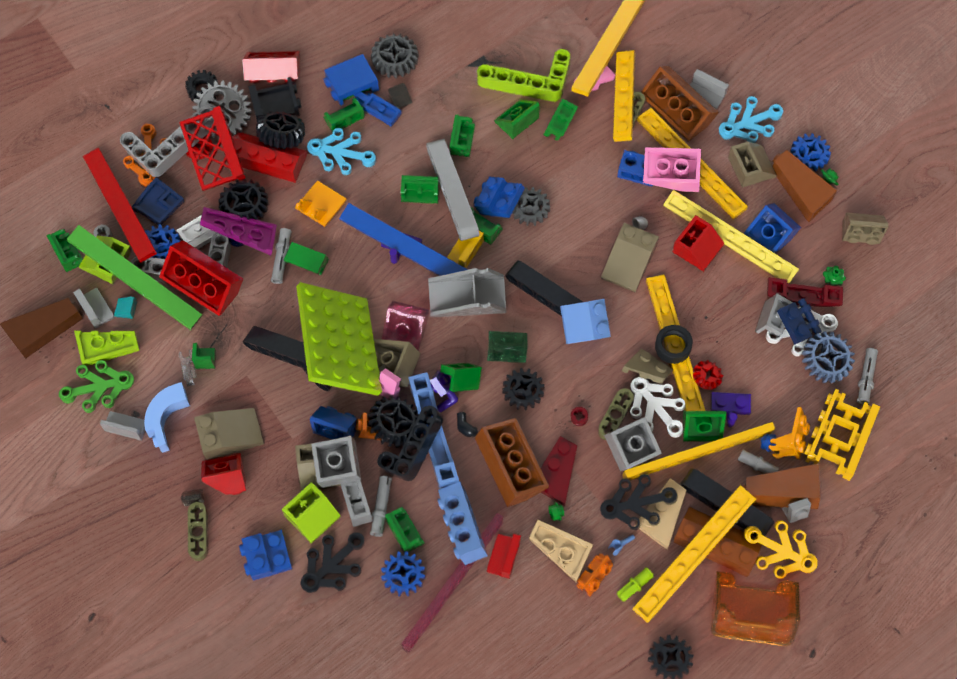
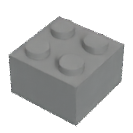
M646 417L604 435L620 471L627 470L662 454Z
M351 436L311 444L316 479L322 488L361 480L356 442Z

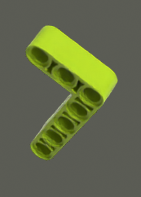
M559 49L555 52L549 77L491 65H481L477 69V83L480 87L556 102L563 95L570 67V53L565 49Z

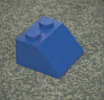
M773 203L766 205L744 234L776 254L792 240L802 227Z
M320 406L309 419L314 434L331 440L348 436L353 438L356 432L357 418L351 413L345 412L343 414L337 412L335 408L330 406L326 408Z

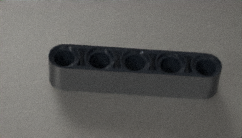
M519 260L514 263L505 275L507 280L560 316H562L560 306L583 302Z
M694 468L689 470L680 483V486L685 488L688 494L716 512L733 494ZM750 505L735 524L744 530L749 526H756L761 531V534L766 536L774 521L771 517ZM756 532L751 533V535L757 537Z

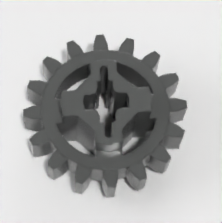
M525 187L512 212L514 219L519 218L520 224L525 221L526 226H529L530 222L534 226H536V221L543 223V217L548 218V212H550V199H547L546 193L541 195V189L536 192L534 187L530 191Z

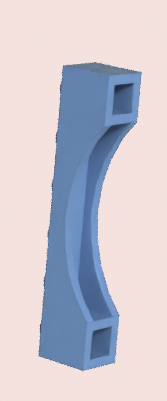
M428 373L408 377L418 416L426 406L430 405L437 409ZM441 425L428 451L439 490L459 482L454 461Z

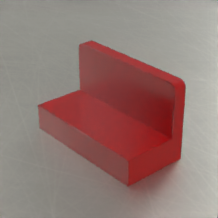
M514 533L513 537L497 535L487 567L488 573L510 579L521 543V535Z

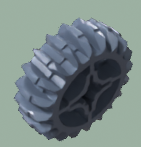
M824 331L821 335L817 333L814 335V338L811 337L808 340L809 343L804 345L806 350L802 352V355L806 358L802 359V362L808 364L805 366V370L810 368L809 376L815 374V380L817 381L821 378L823 383L828 382V380L830 383H834L836 380L841 381L843 377L849 375L848 371L853 369L850 364H853L855 360L850 357L854 356L855 353L849 352L852 345L847 346L845 344L847 339L841 340V334L835 337L834 332L827 334ZM822 344L821 354L815 356L816 347ZM828 354L832 359L829 361V358L827 359L824 356ZM841 359V366L838 371H835L836 361Z

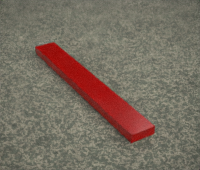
M99 147L84 155L83 158L140 263L156 255L155 248Z

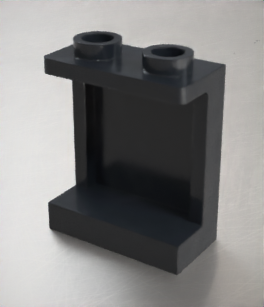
M290 77L287 78L288 83L265 89L256 90L255 85L248 86L257 121L260 116H263L264 113L269 114L270 111L273 113L284 111V113L300 116L299 108H302L300 98L295 97L298 91L296 83H292Z

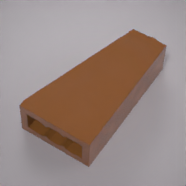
M787 149L782 154L778 153L774 157L772 167L777 175V179L805 219L810 222L834 199L837 190Z
M819 464L746 477L745 485L741 486L756 498L751 504L752 506L788 507L791 503L808 498L811 503L810 509H818L820 502Z

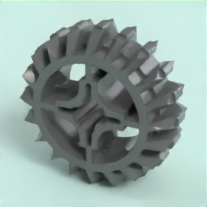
M394 32L392 36L386 34L385 38L380 37L379 42L375 41L371 53L372 65L377 72H381L382 76L387 74L388 78L391 75L397 78V75L404 77V73L410 74V70H414L415 65H417L419 57L417 46L413 40H409L408 36L402 37L401 33L395 36Z

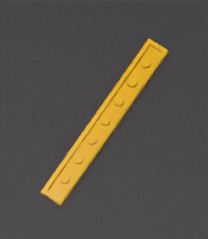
M624 0L572 85L573 92L589 96L645 0Z
M649 108L637 117V121L663 148L691 149L652 108ZM701 159L699 185L732 219H735L747 210L748 206Z
M665 274L646 278L660 330L665 326L680 325ZM677 335L666 336L663 340L666 351L670 353H681L685 348L684 340ZM688 356L687 359L680 363H670L679 396L685 401L684 411H705L699 387L693 378V367L690 357Z
M773 422L624 470L622 476L630 481L639 478L642 474L655 473L761 438L766 434H771L775 427Z
M740 485L634 606L633 610L648 623L756 498Z

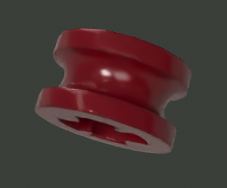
M575 407L571 411L572 423L576 426L585 425L588 421L587 410L583 407ZM582 413L584 419L576 420L575 414Z

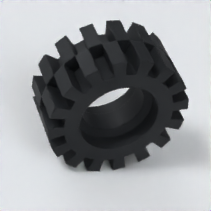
M197 70L198 74L193 72L191 73L192 77H187L188 81L186 80L185 87L192 102H194V99H199L196 93L203 94L202 91L196 90L198 85L209 83L212 87L214 86V81H217L214 74L212 75V72L208 71L207 73L206 70H203V73H201L200 70Z

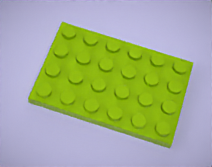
M299 282L296 288L308 381L379 396L382 392V387L379 381L380 375L367 298Z

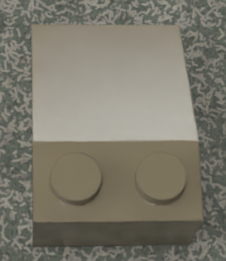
M624 223L608 258L601 279L636 292L657 247L659 236Z
M374 339L379 375L386 368L401 378L399 386L408 387V377L412 376L421 353L410 342Z
M255 408L217 411L194 417L206 460L264 445Z

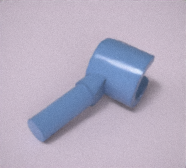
M631 535L621 541L614 539L608 546V549L611 547L615 548L616 550L613 552V555H618L623 546L634 540L635 536Z

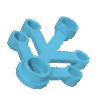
M750 96L747 98L742 120L737 123L734 122L736 116L740 114L742 106L739 103L731 105L728 121L719 126V134L723 139L728 140L735 136L752 143L757 142L758 133L763 134L765 137H771L775 130L772 125L761 126L755 123L768 118L774 121L779 120L782 117L783 108L778 104L770 106L769 110L750 117L753 108L756 107L758 102L756 97ZM746 128V129H749V130H752V131H750L749 133H746V132L740 131V129Z
M336 128L333 130L332 135L322 140L314 138L307 144L308 152L313 156L319 157L325 171H332L334 169L333 160L328 159L325 153L332 154L343 175H349L352 171L351 165L345 162L343 157L362 160V164L365 167H372L376 163V156L372 151L361 153L346 149L353 144L361 142V134L359 132L351 133L350 138L335 146H328L330 143L344 138L343 130Z

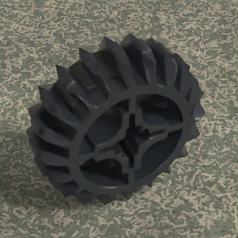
M270 111L269 114L264 113L263 116L259 117L256 124V133L259 141L264 142V145L277 147V149H285L287 147L292 149L293 146L297 147L298 144L302 143L305 136V126L302 119L297 118V115L284 113V111H276L275 113Z
M243 179L242 182L236 180V184L229 183V188L224 187V192L220 193L218 203L220 205L219 209L222 212L239 215L241 218L247 217L248 220L250 218L258 220V217L263 218V213H266L268 210L269 202L265 189L260 187L258 182L254 184L252 179L249 182ZM255 196L258 198L256 205L253 204ZM232 200H234V207L231 209L230 203Z
M391 395L388 399L383 397L380 401H376L368 415V427H372L370 433H376L374 438L375 440L380 438L381 444L387 442L388 448L392 444L396 448L400 444L404 446L418 418L416 416L417 410H412L413 404H406L407 399L400 401V396L396 397L395 400ZM393 410L392 413H381L383 411ZM396 430H407L403 433H395Z

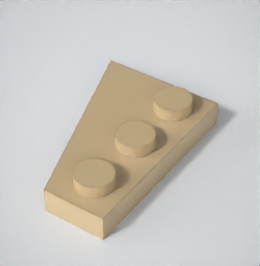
M671 478L659 493H662L667 487L675 489L678 495L676 503L667 505L664 502H658L648 506L646 510L651 513L656 512L660 517V523L656 526L651 525L643 517L639 518L641 523L639 529L665 549L669 547L686 493V489ZM667 492L665 497L671 498L673 493ZM652 516L650 521L656 522L658 517Z
M537 520L529 537L531 542L577 582L593 544L540 520Z

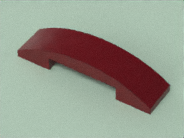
M768 277L767 296L769 297L779 294L789 301L795 302L796 305H799L797 301L805 298L807 304L813 307L843 305V287L824 285L823 288L791 284L787 283V279Z

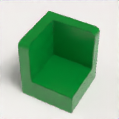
M193 343L192 362L195 368L215 369V348H199L197 343Z

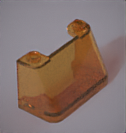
M716 572L711 632L715 636L779 646H788L794 642L800 623L799 582L782 581L778 583L776 590L735 585L734 575L728 572Z

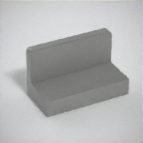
M698 69L694 73L692 83L690 84L715 109L723 101L729 86Z
M98 288L86 294H83L81 289L73 292L95 329L115 318Z
M775 294L766 300L755 332L759 334L766 329L777 336L783 334L785 326L777 310L793 302L779 294Z
M112 411L109 412L106 421L101 420L100 425L106 432L141 441L145 433L144 419Z

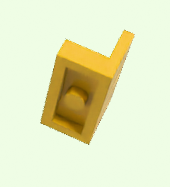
M479 231L478 237L461 241L459 238L447 258L467 269L484 242V233Z

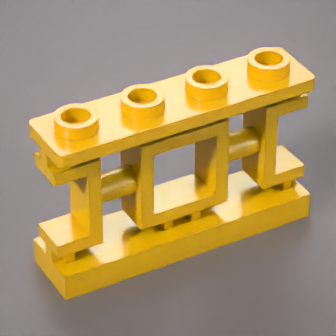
M835 389L833 394L829 393L824 404L828 406L826 411L822 410L819 415L818 421H821L819 427L815 426L811 437L814 440L812 444L808 443L804 454L807 457L805 461L818 464L822 457L838 464L836 474H842V478L850 481L855 473L880 406L875 404L869 406L868 403L864 402L860 410L843 403L846 394L838 393L839 390ZM835 400H837L836 409L845 412L842 418L833 414L829 421L827 419ZM864 413H867L861 431L857 433L860 425L851 422V417L853 415L862 419ZM834 423L852 431L848 443L829 436ZM823 433L825 435L822 442L831 445L830 451L820 448L817 455H815L814 451ZM851 446H853L854 449L848 464L844 467L846 459L837 455L838 450L840 449L848 453Z

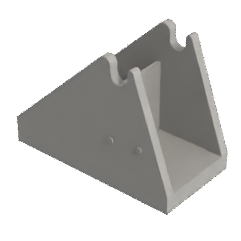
M474 268L428 278L431 318L506 313L504 275L490 268L483 270Z

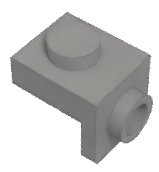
M806 498L791 503L788 507H782V510L789 523L809 516L811 503Z

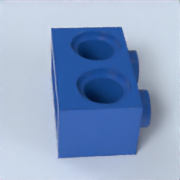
M624 150L617 177L653 187L651 184L643 183L645 155L638 154L635 151Z

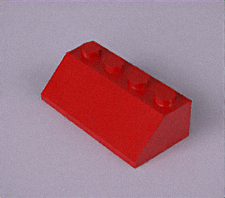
M242 132L232 137L243 168L296 183L308 151L292 147V149L288 147L285 149L270 147V145H264V142L259 141L258 137Z
M184 240L170 245L159 278L218 316L222 315L238 295L243 282L242 277Z

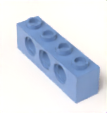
M459 481L438 490L440 498L437 500L441 510L445 511L443 515L445 524L450 526L451 529L448 531V535L452 543L455 542L456 547L453 550L456 558L461 559L467 565L488 556L467 492L462 483Z

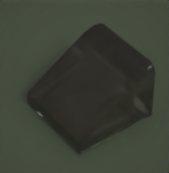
M405 83L388 89L389 97L393 105L398 109L412 103Z
M196 489L183 492L181 501L184 506H190L194 502L203 503V490Z

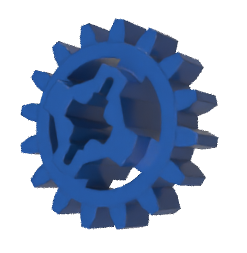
M813 133L810 137L804 134L803 139L798 136L797 140L792 144L790 153L810 169L813 168L815 172L818 167L823 169L831 155L829 151L830 145L825 146L827 140L821 141V136L819 135L815 138Z
M159 224L158 228L151 226L152 231L145 230L157 252L151 258L166 259L170 245L180 242L179 234H176L174 228L170 230L169 225H166L165 228H162L161 224Z
M400 551L397 552V557L390 555L391 561H384L387 568H381V572L385 574L381 576L382 581H387L384 584L385 588L391 587L390 592L392 594L398 591V596L400 597L402 592H405L407 596H409L410 590L416 593V586H423L420 580H425V575L421 574L425 572V567L421 566L422 560L416 561V554L409 557L408 551L405 552L404 556H401ZM395 564H397V566L395 567V569H394V570H391L392 567H393ZM401 571H405V577H402ZM416 577L415 580L411 584H409L411 579ZM393 582H398L402 584V586H398Z

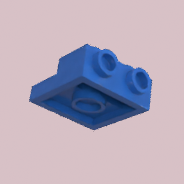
M489 177L487 181L483 182L480 195L475 197L474 207L480 215L510 218L525 188L520 183L506 182L504 178Z
M282 530L265 535L259 533L242 538L243 544L239 545L242 557L246 556L247 559L244 569L246 575H250L253 581L292 570Z

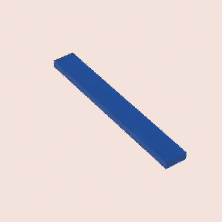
M348 203L339 218L340 221L388 248L396 249L397 253L438 276L468 270Z

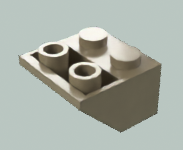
M747 141L731 146L728 159L742 188L777 176L762 145Z
M846 213L842 221V241H848L849 243L862 242L869 245L880 244L888 229V222L883 215Z
M296 445V460L301 491L311 482L318 489L322 488L316 479L312 445ZM341 484L333 485V486H328V487L341 486Z

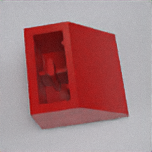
M695 215L675 241L672 252L704 272L725 243L710 223Z

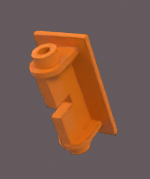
M601 553L596 555L588 565L592 573L585 570L577 580L576 586L580 590L585 589L589 597L598 590L601 581L612 570L613 563L609 556H604Z

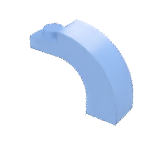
M182 382L160 391L150 402L145 414L146 433L149 438L152 437L155 448L159 447L162 453L169 451L164 432L167 418L173 412L190 406Z

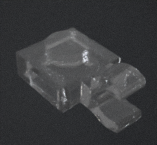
M189 350L187 358H184L182 352H179L178 356L181 361L184 381L187 387L195 385L194 378L197 377L195 367H191L192 350Z

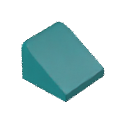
M118 298L114 317L133 319L137 305L136 298Z

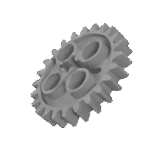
M222 80L221 85H218L217 81H214L213 87L208 83L207 90L203 87L201 88L203 94L196 93L199 99L193 100L196 106H192L194 111L206 105L212 108L217 106L225 107L223 112L226 119L229 120L228 126L233 135H236V130L242 132L241 125L247 127L245 120H250V116L247 114L251 113V109L247 107H250L251 103L245 102L248 100V95L242 96L244 90L238 91V85L232 87L231 82L225 85L224 80ZM221 94L224 98L221 101H217L214 99L215 96ZM208 101L213 102L216 106L209 104ZM232 104L239 105V108L237 110H231L230 106Z

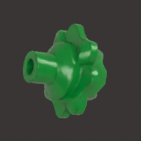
M831 168L827 171L821 170L823 180L828 184L839 185L837 182L839 176L834 170H831Z
M838 266L827 267L826 271L823 272L825 283H830L831 286L842 285L843 281L846 280L844 270L839 269Z

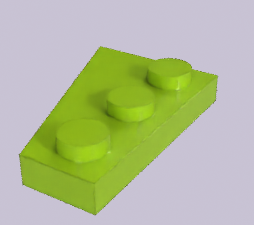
M74 331L81 362L85 366L96 364L100 360L107 361L140 351L135 331Z

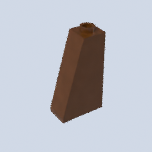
M66 298L0 323V326L26 359L83 319L80 315L82 310L76 302L72 303Z

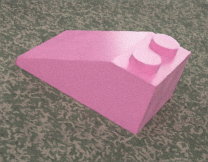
M645 147L643 183L677 191L699 192L701 149Z

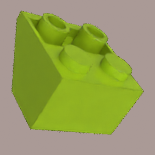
M96 236V238L125 259H128L130 256L129 245L113 237ZM85 255L79 265L80 269L111 284L117 278L87 255Z
M312 482L282 508V512L288 521L311 544L341 517L327 497Z

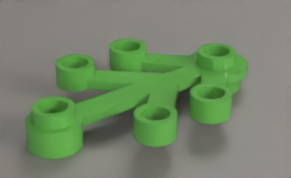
M100 360L95 364L96 370L113 378L104 380L90 372L85 365H79L76 368L78 376L90 380L93 384L76 388L63 387L59 391V397L62 402L68 404L72 403L78 395L94 392L89 400H85L82 403V408L85 412H93L95 405L101 397L103 406L111 408L121 391L132 387L134 376L129 371L117 372L110 368L105 361ZM100 365H105L103 369H99ZM82 369H86L83 374H80ZM127 377L125 382H121L122 378ZM114 387L109 395L103 396L108 388ZM66 391H69L68 395H63ZM111 399L109 404H105L106 400ZM92 404L89 409H86V405Z

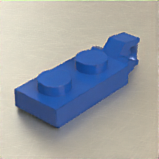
M358 92L354 94V97L358 100L364 111L391 127L402 114L400 109L373 93L366 95Z

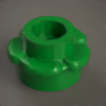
M557 502L549 505L548 509L552 521H561L562 516H564L563 506L561 504L558 505Z

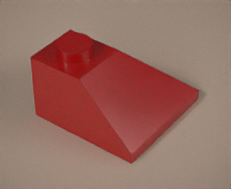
M241 453L202 461V482L226 495H237L246 491Z

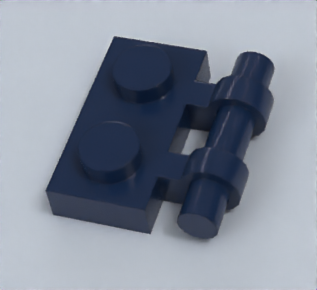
M805 298L797 301L801 307L799 309L794 302L777 310L794 345L811 338L810 329L813 330L814 334L822 332L819 327L820 323L818 319H815L811 311L812 307L810 304H807ZM802 314L805 315L807 321L809 322L808 324H806Z

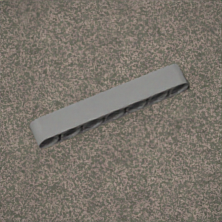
M445 139L426 143L436 176L439 177V184L460 240L464 241L478 237L479 230Z

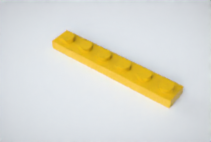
M634 50L616 53L614 142L632 140L635 75Z

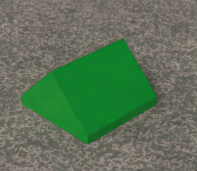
M520 99L494 121L505 133L514 139L539 119L540 105L536 101Z
M683 411V442H713L722 439L726 411Z

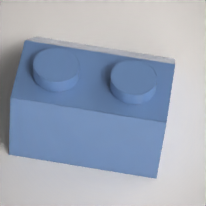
M605 299L560 306L566 344L611 337Z

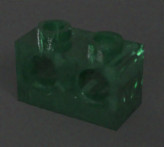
M489 331L487 361L525 363L528 348L527 333Z

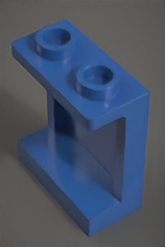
M363 54L324 70V83L327 88H331L332 98L334 101H338L340 106L344 105V98L370 88L373 93L379 91L378 79Z

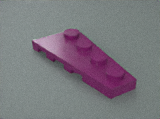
M206 207L203 208L200 221L201 226L271 256L276 224L251 218L248 220L247 217L241 218L239 215Z

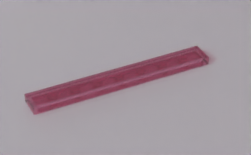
M498 513L481 534L485 548L503 524V516ZM461 561L402 642L401 647L407 653L411 651L475 561L467 565Z

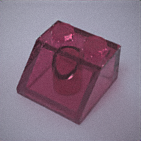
M392 301L387 308L382 340L410 342L419 351L427 325L429 310Z

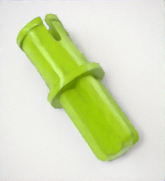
M646 567L634 578H630L629 582L617 591L619 599L624 602L637 591L640 592L642 590L641 587L654 578L653 573Z

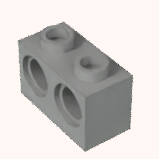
M361 480L341 484L353 527L372 522V516Z

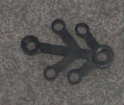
M642 474L639 477V484L628 501L620 503L624 494L631 490L632 484L628 479H622L619 482V489L614 497L604 501L600 511L604 518L609 520L617 518L626 523L630 529L637 530L641 525L637 517H629L622 511L630 509L648 520L651 525L656 526L660 523L659 515L656 512L651 513L641 506L658 502L672 505L676 503L678 495L675 489L667 487L662 493L640 498L645 488L651 484L650 476ZM643 478L649 479L646 484L641 482ZM624 482L629 483L627 488H622ZM667 492L673 493L671 498L665 497ZM608 506L614 507L612 512L607 511ZM652 516L658 517L656 522H651L650 518ZM636 520L638 522L637 526L632 527L631 522Z
M352 533L348 538V544L333 558H331L332 547L335 544L334 538L331 535H325L322 538L324 546L322 567L317 572L316 561L319 559V552L315 548L309 549L307 551L308 571L303 575L300 582L302 589L307 593H314L320 587H330L342 591L346 587L344 578L337 577L335 580L322 578L328 573L350 574L352 577H358L361 574L360 565L356 563L351 565L338 564L353 550L363 548L365 540L361 533ZM331 539L332 542L331 544L327 545L325 544V540ZM354 540L361 541L359 545L353 544ZM312 552L317 553L315 558L309 557ZM357 567L359 571L352 573V568ZM313 580L315 583L313 586H308V581ZM338 581L343 582V585L341 587L336 586V583Z

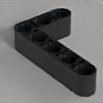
M253 326L243 340V344L249 349L298 366L308 375L304 342L257 326ZM315 383L319 388L327 392L332 388L329 385Z

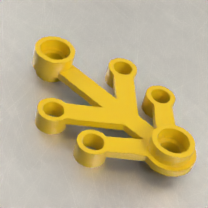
M778 520L774 525L775 530L779 533L782 545L763 536L756 526H749L745 529L744 537L748 542L753 544L758 542L778 552L765 557H757L755 564L759 569H766L769 564L788 558L796 562L785 566L777 565L773 569L774 575L779 579L784 578L787 573L797 570L811 573L816 569L818 564L817 558L812 553H808L805 543L806 534L802 530L797 529L792 534L793 539L798 544L800 552L798 554L792 550L787 534L788 525L783 520ZM779 524L785 525L783 530H778ZM753 532L757 533V537L755 539L750 538V535ZM798 533H802L801 539H796ZM765 560V564L760 566L759 561ZM806 560L811 561L809 566L804 565ZM778 569H783L781 575H777Z

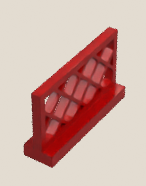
M220 106L214 107L212 111L179 122L202 191L237 179L242 180L246 178L225 114ZM213 117L214 123L211 128L202 125L205 118ZM193 123L198 126L194 134L187 132L185 125ZM201 127L209 131L205 140L197 137ZM212 133L220 137L217 145L208 142ZM195 139L203 142L199 151L192 148ZM206 144L215 148L211 157L202 153ZM218 150L225 152L226 156L223 162L214 159ZM200 156L209 159L205 169L198 166L197 162ZM212 161L221 165L217 174L208 170ZM223 167L229 168L232 176L227 178L219 175ZM206 173H209L215 177L212 183L205 185L203 178Z

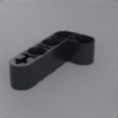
M433 406L424 407L399 456L387 451L381 453L377 459L379 467L404 481H412L417 476L443 423V415ZM426 431L425 436L420 438L421 434ZM417 449L416 454L412 456L413 450ZM392 459L391 464L386 466L387 462ZM408 467V471L403 474L404 468Z

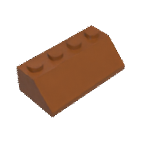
M660 66L641 91L645 96V100L688 141L706 129L719 113L670 66Z
M516 418L481 428L475 440L507 507L525 502L549 487Z
M689 507L673 543L686 548L712 517ZM731 527L705 558L748 577L762 544L748 542L744 537L743 531Z

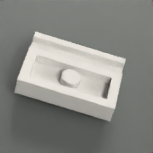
M201 216L177 229L181 239L196 249L211 242L212 236L217 233L200 225Z

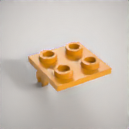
M317 180L306 195L300 199V202L296 204L295 209L326 227L347 199Z
M802 407L797 408L792 433L770 440L772 444H776L775 446L769 445L770 450L780 452L779 454H772L775 459H781L783 456H795L796 459L800 460L801 453L805 452L806 442L804 440L805 435L809 434L810 424L807 423V416L804 415Z

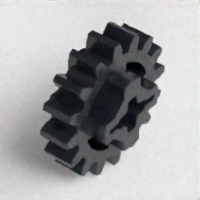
M520 368L519 373L513 370V376L507 375V381H503L505 388H502V393L506 394L505 401L510 400V406L516 404L517 410H519L520 406L527 410L528 405L534 408V402L539 404L541 401L540 397L544 396L542 390H544L545 385L541 384L542 377L537 378V372L531 374L529 368L526 372ZM515 382V386L510 390L511 385ZM536 388V393L532 396V392Z
M667 635L666 640L659 637V644L653 642L652 646L654 649H649L648 653L652 656L648 658V662H653L650 670H657L656 677L662 674L663 679H667V677L675 679V676L682 679V673L688 675L690 671L687 667L692 668L693 663L689 660L693 659L694 655L688 654L691 646H684L686 640L680 643L678 636L672 640L671 636ZM666 645H673L675 647L667 648ZM681 651L684 655V663L683 660L680 659ZM676 652L674 659L665 664L668 656ZM657 653H658V656L661 657V664H660V665H659V663H658V661H657ZM673 668L676 670V671H667V669H673Z

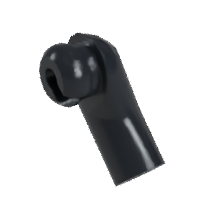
M458 412V431L466 437H475L478 434V429L467 423L465 412Z

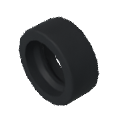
M680 325L665 326L656 337L655 350L663 361L673 364L680 363L687 359L691 353L693 339L688 330ZM669 335L681 337L685 342L684 350L677 354L666 351L662 345L664 338Z

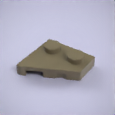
M642 348L622 369L624 373H628L629 370L639 373L640 378L650 379L660 384L673 371L665 363L659 361Z

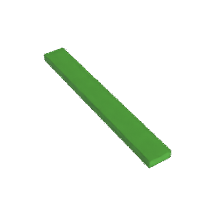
M80 225L67 238L70 244L189 330L202 317L199 311Z

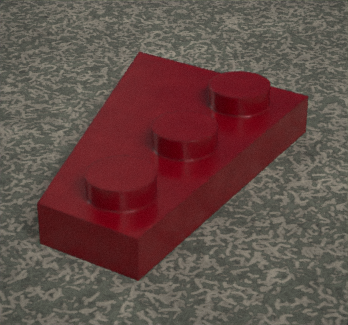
M560 436L540 468L549 485L541 493L565 506L577 445Z

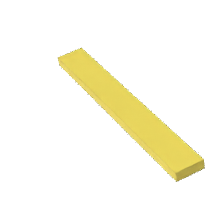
M675 190L672 191L663 204L664 207L689 223L695 215L710 223L725 243L724 245L776 278L787 279V283H790L799 271V268Z

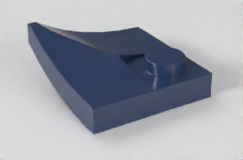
M156 177L141 193L132 208L159 226L184 203V198Z

